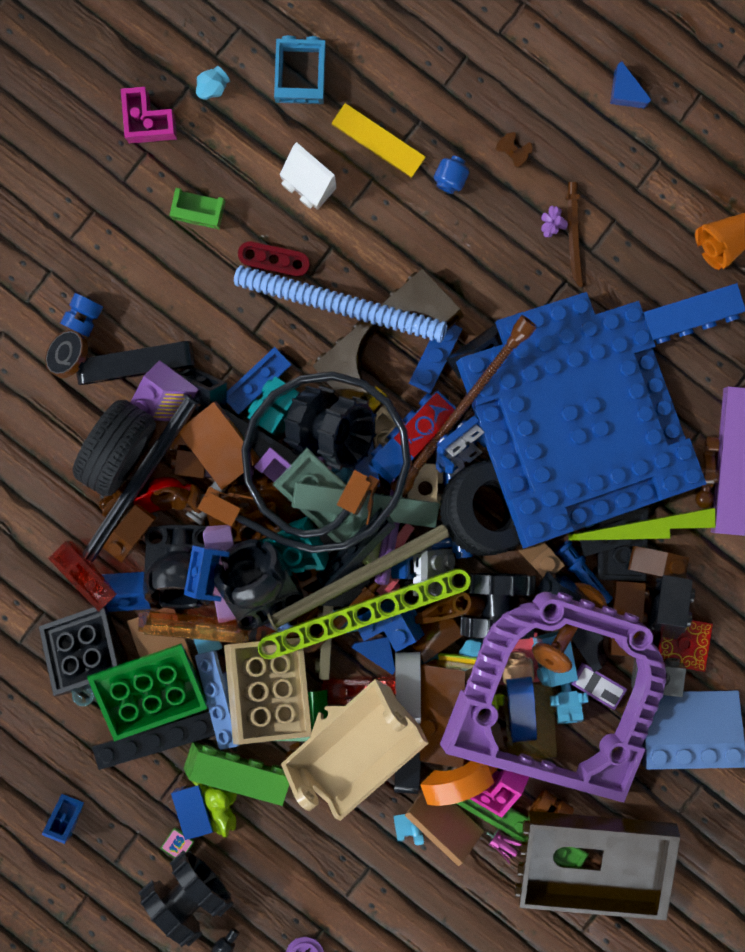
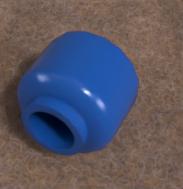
M454 155L451 159H442L434 174V180L437 183L436 187L450 194H454L455 191H461L470 173L469 169L464 165L466 161Z

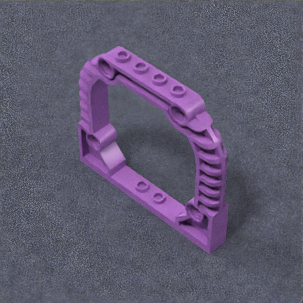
M549 592L539 593L535 596L533 603L521 604L520 607L504 613L490 627L478 652V657L473 665L470 678H468L465 691L461 690L440 745L446 754L624 803L645 752L642 744L648 735L647 732L650 725H652L654 714L658 710L660 699L664 695L663 691L667 678L663 658L658 648L652 643V632L643 623L638 621L639 617L627 612L624 615L617 614V610L608 606H603L601 609L595 607L593 602L581 599L578 602L572 600V596L563 592H558V595ZM552 603L551 609L544 612L545 607ZM565 624H569L615 638L617 644L627 654L636 658L638 672L635 686L615 734L604 736L599 744L600 751L588 760L579 763L576 772L556 767L554 763L547 760L538 762L525 754L516 756L499 751L492 735L491 726L498 719V712L493 706L492 701L503 671L519 639L534 628L554 631L560 629ZM640 631L639 636L634 638L635 633ZM482 709H487L483 715H478Z

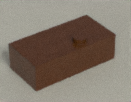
M434 659L421 665L420 727L428 744L420 750V761L457 768L471 761L446 754L440 742L461 690L465 691L473 664Z

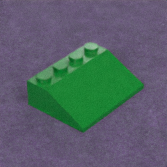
M182 643L87 676L114 741L207 709V701L202 683Z

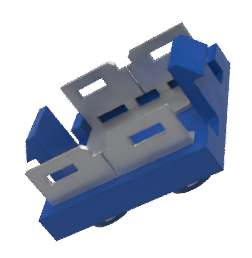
M475 416L471 417L468 421L463 420L450 435H444L438 441L436 469L440 473L445 471V473L453 477L465 467L464 462L470 463L482 453L476 447L477 441L484 448L486 447L482 436L485 432L478 426L479 420ZM477 452L474 456L470 457L472 453Z

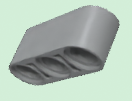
M395 652L396 699L416 722L421 724L420 652Z

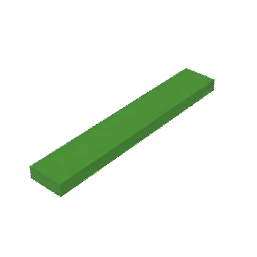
M471 799L456 803L513 838L525 841L526 835H523V821L528 820V817L511 807L501 818ZM562 847L555 851L553 859L560 866L581 868L589 854L581 848Z

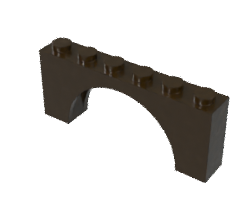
M423 269L418 273L414 272L411 274L406 283L400 289L396 288L389 294L388 299L381 305H388V308L395 307V310L402 309L404 313L409 311L410 314L417 313V316L424 315L426 319L431 317L433 321L439 319L441 323L446 321L447 331L464 317L461 309ZM364 320L358 321L347 336L340 337L330 351L322 353L316 359L313 367L318 373L334 371L363 380L361 363L365 348L371 338L385 325L381 327L378 326V323L371 324V321L367 323ZM335 380L326 381L339 397L352 399L354 396L367 401L372 398L371 394L363 388Z

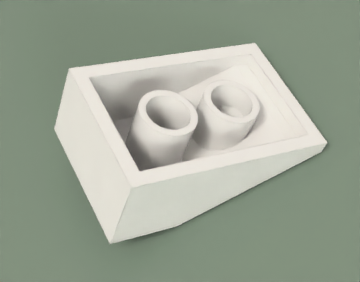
M296 142L280 173V177L283 180L281 184L289 192L293 193L295 190L302 196L299 200L309 209L314 207L318 210L336 190L335 175Z

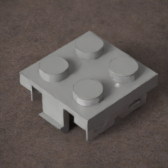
M432 546L419 552L421 554H415L413 556V571L416 572V577L413 578V583L453 570L455 557L452 549H432ZM416 558H418V567H416ZM453 576V577H452V584L455 586V581H454V576ZM432 582L428 586V592L431 595H438L442 591V585L439 582ZM413 590V596H419L418 593Z

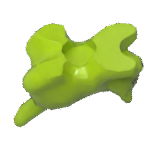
M193 782L195 786L200 785L206 808L210 814L213 831L225 838L228 837L229 830L234 831L236 829V817L231 811L230 806L236 800L237 793Z

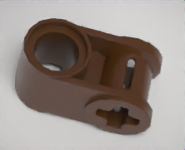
M274 502L267 503L268 508L279 516L276 511V504ZM259 509L246 515V517L276 533L282 530L262 514ZM239 523V538L242 542L249 539L262 540L266 538V536L257 531L245 532L244 529L247 526Z

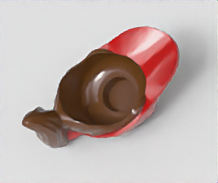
M161 477L152 480L148 492L137 497L133 502V505L138 503L150 513L158 510H183L188 505L194 512H202L197 509L201 500L198 486L195 484L183 485L179 480L172 477Z

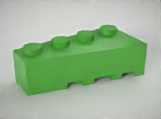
M192 742L184 766V771L190 781L283 806L289 787V782L281 766L263 765L262 761L252 758L248 760L235 753L224 752L196 742Z

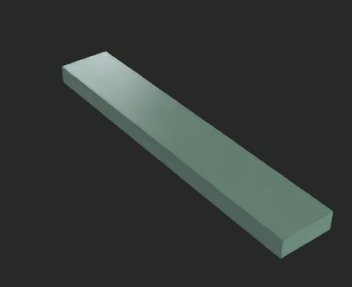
M296 482L291 506L298 509L340 514L343 508L337 506V503L344 489ZM369 493L359 514L351 513L349 516L368 518L369 511L367 506L371 493ZM374 493L371 517L380 508H386L392 498L391 495ZM402 497L390 517L393 522L435 528L440 504L438 502Z

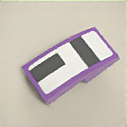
M583 662L577 670L578 680L570 682L576 688L613 710L616 709L627 690L600 672H594L591 667Z

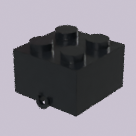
M663 575L661 578H656L658 583L653 589L648 629L655 636L677 639L691 625L692 612H689V606L694 601L695 589L692 588L693 580Z

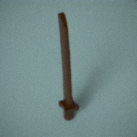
M568 182V194L565 195V200H568L572 278L578 287L581 288L583 282L578 236V200L580 199V194H578V182Z
M373 579L368 586L365 585L363 587V592L349 606L373 598L381 585L377 584ZM339 615L334 620V625L337 628H341L348 620L346 617ZM324 630L317 637L323 635ZM327 640L303 648L304 654L316 651Z

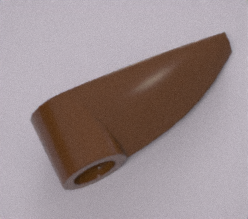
M461 592L447 597L415 616L416 624L449 620L463 615L478 616L484 611L485 601L479 594Z

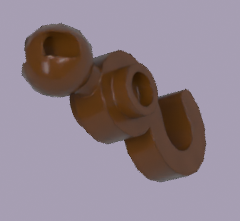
M708 436L705 441L704 464L701 470L707 484L701 486V491L695 497L696 503L702 509H707L714 503V495L711 492V488L719 480V469L715 467L714 457L715 451H719L718 437Z

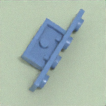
M215 650L195 656L218 747L220 750L237 747L239 745L233 744L227 672L222 673Z

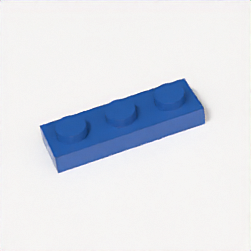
M456 325L452 326L446 332L441 343H438L437 339L429 341L408 384L431 394L447 361L446 358L450 355L462 328Z
M274 347L227 391V403L240 415L263 393L262 389L269 379L273 380L275 376L279 378L292 366L291 363Z

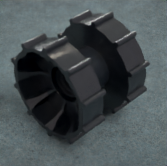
M308 385L296 398H292L293 403L287 417L284 418V422H286V438H284V442H287L293 449V454L300 456L308 448L315 456L323 457L326 460L325 465L338 470H342V468L354 470L355 466L364 457H368V451L373 438L377 435L375 433V417L377 414L373 413L369 407V401L354 396L352 399L342 396L338 399L333 389L323 386L314 388Z
M468 573L471 581L470 586L463 592L482 594L485 608L482 615H466L461 617L460 635L484 638L493 623H496L504 613L514 609V595L535 594L536 576L508 573ZM462 574V586H463V585L465 584L466 578H465V576ZM534 629L520 639L534 638Z
M183 850L170 862L173 870L172 874L179 882L172 890L160 880L158 882L151 880L138 892L141 896L140 904L150 916L151 921L166 934V937L171 938L181 947L184 945L190 946L203 934L200 931V922L194 916V913L200 907L213 917L216 915L221 917L234 904L231 901V893L222 883L220 877L212 871L205 861H202L191 851L185 852Z

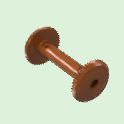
M575 583L595 604V607L602 609L603 606H607L604 596L596 588L585 583ZM565 624L560 628L551 645L546 643L535 644L532 648L535 659L542 666L553 672H569L572 668V662L564 654V651L578 627Z

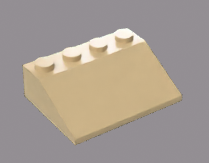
M300 637L289 638L287 641L292 645H297L300 642ZM271 640L265 641L263 644V648L267 653H274L277 649L276 644ZM260 641L224 645L233 744L240 745L310 737L312 732L303 648L273 659H265L258 652Z

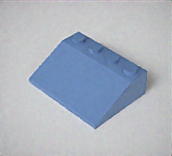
M738 690L683 691V697L663 695L658 704V710L654 714L652 725L648 729V735L642 744L645 748L642 765L647 770L745 768V740Z

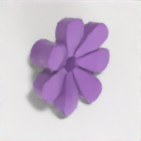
M550 206L549 214L543 213L541 217L542 221H545L541 228L545 237H552V234H557L559 229L565 230L568 226V222L561 217V209L557 206Z

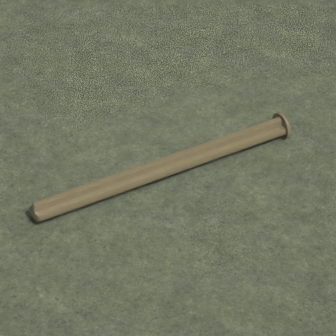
M440 525L273 615L267 614L276 632L279 631L278 628L449 537L446 526Z

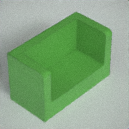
M175 188L169 216L172 220L220 230L226 201L222 197L215 199L183 192L181 188Z

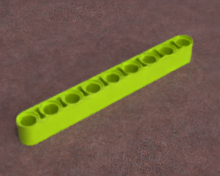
M453 569L268 634L259 642L258 652L265 659H273L467 590L471 582L470 577L463 569ZM455 574H463L466 578L465 584L461 587H455L452 584V577ZM432 582H439L442 585V591L438 595H431L428 592V586ZM409 590L416 591L419 595L417 602L412 604L406 602L404 599L405 593ZM384 599L394 601L395 608L392 611L386 612L382 610L381 602ZM361 607L369 608L372 614L371 617L367 620H361L357 615L358 609ZM342 615L348 620L347 626L337 628L334 625V618L336 616ZM313 624H320L324 628L323 635L319 637L312 635L310 627ZM296 632L299 634L300 642L297 645L288 643V633ZM271 640L276 644L277 649L274 653H267L264 650L263 644L265 641Z

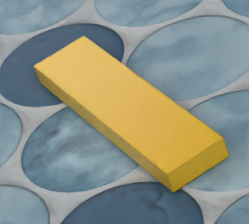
M346 103L332 122L334 127L410 178H413L425 160L424 155Z

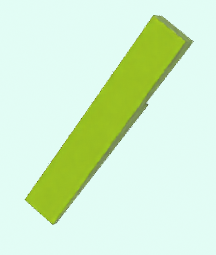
M715 508L699 509L568 534V540L670 539V529L716 528Z

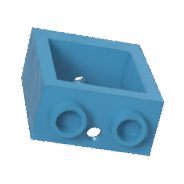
M289 35L282 36V39H276L274 87L276 103L324 104L325 40H321L320 37L309 36L306 37V40H302ZM283 51L319 52L318 89L282 88Z

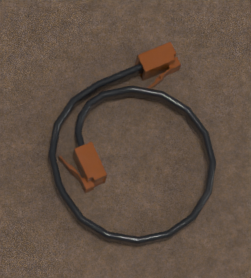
M334 371L300 375L271 391L250 418L241 453L244 481L252 497L234 493L225 494L213 487H209L197 509L231 527H238L239 523L282 545L306 552L321 553L347 550L376 534L397 508L403 496L412 465L408 430L393 403L365 380ZM335 380L363 388L387 408L400 432L403 465L395 492L389 504L368 529L344 542L313 546L286 538L244 516L246 509L221 496L227 495L236 499H253L260 512L283 531L299 537L311 538L325 536L338 529L351 513L358 515L372 490L367 506L369 512L366 524L369 525L374 504V493L380 483V480L371 475L367 477L354 470L337 503V506L343 508V510L333 522L320 529L311 530L292 527L269 509L254 482L251 449L259 422L278 398L303 384Z

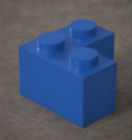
M387 599L381 602V608L386 612H390L395 608V603L393 600ZM370 609L361 613L358 617L361 620L369 619L372 615ZM411 610L357 629L363 641L384 631L395 652L417 642L425 635L420 625L416 624L415 616Z

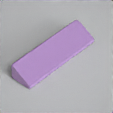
M229 525L207 526L203 532L205 547L226 551L234 546L232 529ZM220 556L219 564L223 565L222 562H221V556ZM214 587L213 594L221 596L217 588ZM223 598L221 602L215 601L219 623L236 619Z

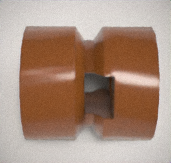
M546 789L540 792L529 810L547 812L551 806V813L573 814L574 812L572 806L563 800L557 802V797Z

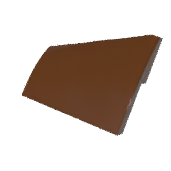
M440 600L431 603L430 606L434 605L435 603L439 602ZM453 619L420 624V627L425 635L417 642L411 644L416 652H420V659L425 663L463 635H460V628Z

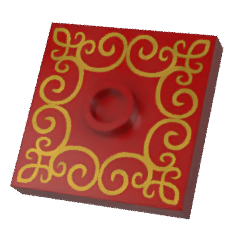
M692 620L690 627H687L685 633H682L677 639L660 637L658 650L663 661L668 657L677 658L680 660V663L685 665L686 669L705 672L713 624Z

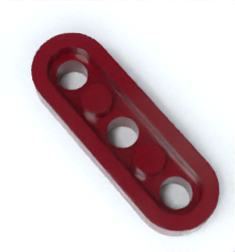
M252 241L243 243L238 249V258L247 267L293 277L304 276L310 268L309 259L302 252ZM254 251L255 256L252 259H248L246 253ZM272 256H277L279 258L276 264L270 263V258ZM300 261L302 267L295 269L293 267L294 262Z

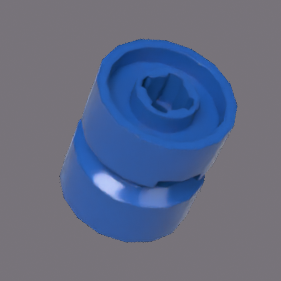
M74 293L69 303L71 310L65 311L60 324L89 337L94 328L92 321L98 319L103 306ZM77 312L87 316L84 323L75 319Z

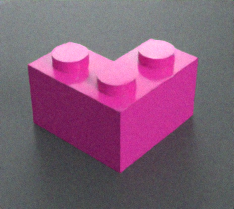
M146 87L121 89L124 135L129 144L177 140L176 120L172 109L151 111L149 93Z
M503 769L500 772L496 771L492 775L494 783L488 789L470 799L502 818L522 795L529 776Z

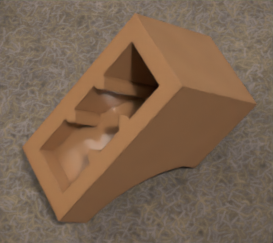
M544 542L524 549L522 545L516 548L542 579L547 571L557 573L565 566Z

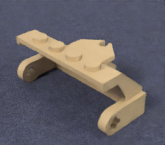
M376 679L346 706H326L325 710L328 711L326 719H324V714L319 712L310 738L281 763L296 801L305 810L311 811L318 805L317 793L328 803L334 818L341 821L428 744L420 725L397 701L391 687Z

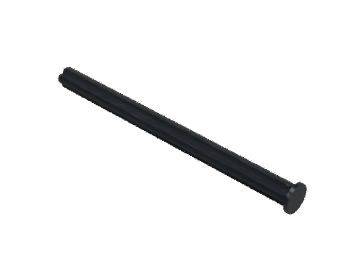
M186 393L183 395L185 399L83 551L82 555L86 560L93 562L102 547L116 529L195 408L201 406V403L191 395Z

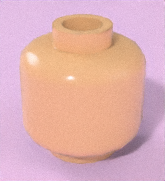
M515 652L510 654L502 674L505 685H507L506 679L531 676L532 681H534L533 660L527 657L525 653Z

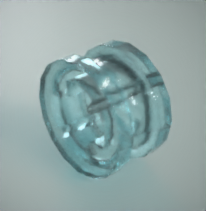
M92 688L86 690V693L90 694V698H86V701H82V697L78 696V692H73L72 699L74 703L78 706H87L95 699Z

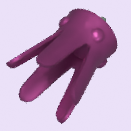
M499 829L496 830L494 835L487 832L492 837L488 845L497 849L510 864V860L506 856L509 858L517 856V851L508 843L520 846L521 841L505 835Z

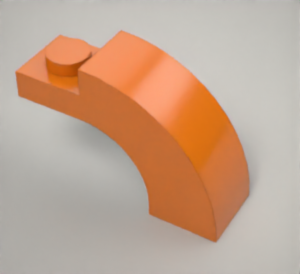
M470 761L454 770H434L420 784L427 805H451L479 795L494 783L492 775L499 768Z

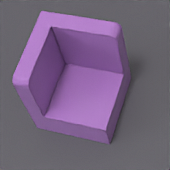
M269 448L254 467L275 482L291 463L273 448Z

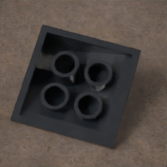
M105 604L39 626L53 696L91 689L87 676L128 662L126 652Z

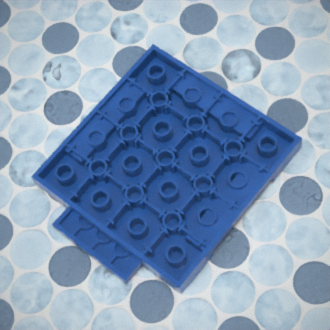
M587 292L499 319L495 324L503 344L462 357L456 362L468 394L483 372L497 357V354L505 347L513 326L521 315H524L537 325V329L530 338L520 343L517 348L511 351L505 362L501 364V367L497 369L498 371L471 404L475 417L479 420V427L485 432L482 436L523 549L707 484L690 438H685L652 349L656 345L651 338L639 301L595 315Z

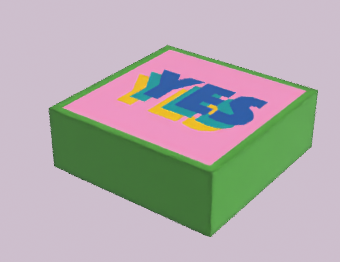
M174 827L160 849L175 858L183 850L187 852L195 840L193 838L185 840L183 832Z

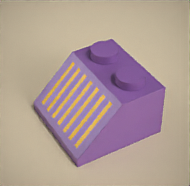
M159 360L144 375L130 403L153 416L154 420L170 421L185 399L183 395L186 393L195 397L199 389Z

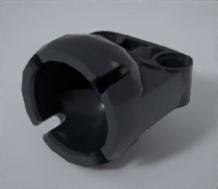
M164 525L151 527L145 532L146 549L143 594L149 603L155 605L160 602V606L163 608L184 610L196 609L203 604L207 605L211 602L210 600L195 599L184 595L192 546L205 547L200 542L203 539V532L206 526ZM162 538L160 543L152 544L154 539Z
M249 539L235 544L226 550L230 552L229 557L221 556L223 565L216 564L214 568L215 587L235 616L241 630L250 631L270 623L267 614L273 615L304 598L298 580L294 578L283 557L274 545L266 541L263 543L257 539Z

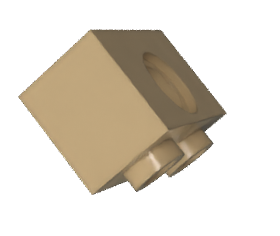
M436 464L423 465L407 498L438 502L440 504L442 494H437L438 484L443 482V472L440 473L436 469ZM423 481L429 482L432 486L431 493L425 496L421 495L418 491V486Z

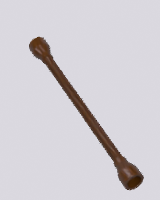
M521 315L514 324L505 347L497 354V357H495L493 362H491L489 367L473 385L474 387L470 389V392L466 394V397H464L449 419L435 434L432 441L415 460V463L410 468L402 497H406L413 488L419 470H421L431 457L430 455L436 450L438 441L444 435L449 434V431L453 429V426L467 411L470 404L473 403L474 399L498 371L497 369L501 367V364L511 354V351L517 348L520 343L530 338L537 329V325L530 319ZM399 475L390 485V488L394 492L397 486Z

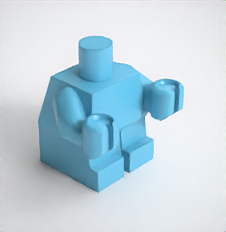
M570 683L562 684V692L550 696V705L556 707L557 725L582 722L584 720L582 704L589 702L588 694L571 691Z
M405 814L394 816L398 842L404 841V837L411 836L414 839L415 845L424 844L423 832Z

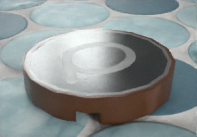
M73 330L64 331L57 335L50 343L46 352L45 363L49 372L60 378H67L77 373L80 369L78 366L81 362L84 363L87 358V340Z

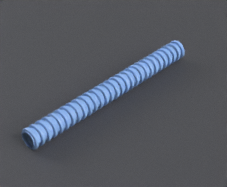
M243 265L237 268L234 275L235 286L240 287L242 285L244 289L249 287L251 291L256 289L258 293L263 291L266 295L270 293L273 297L277 295L280 299L284 297L285 300L291 299L294 303L299 301V304L306 303V306L320 307L323 311L327 309L330 313L332 311L335 314L342 313V316L356 317L359 321L363 319L366 323L371 321V324L378 323V326L381 327L385 325L388 329L393 327V330L400 329L402 333L405 331L410 335L415 333V336L422 335L424 339L429 337L431 341L437 339L438 343H441L446 335L447 323L446 321L441 323L439 319L433 321L431 317L426 319L424 315L417 316V313L410 314L409 311L404 313L402 309L395 310V307L388 308V305L381 306L380 303L374 304L373 301L366 302V299L359 300V297L352 298L351 295L345 296L344 293L338 294L337 291L330 292V289L323 290L322 287L316 288L315 285L309 286L308 283L302 284L301 281L295 282L294 279H289L288 281L287 277H282L281 279L279 275L273 276L272 273L266 274L265 271L259 273L258 269L252 271V268L247 267L245 269Z

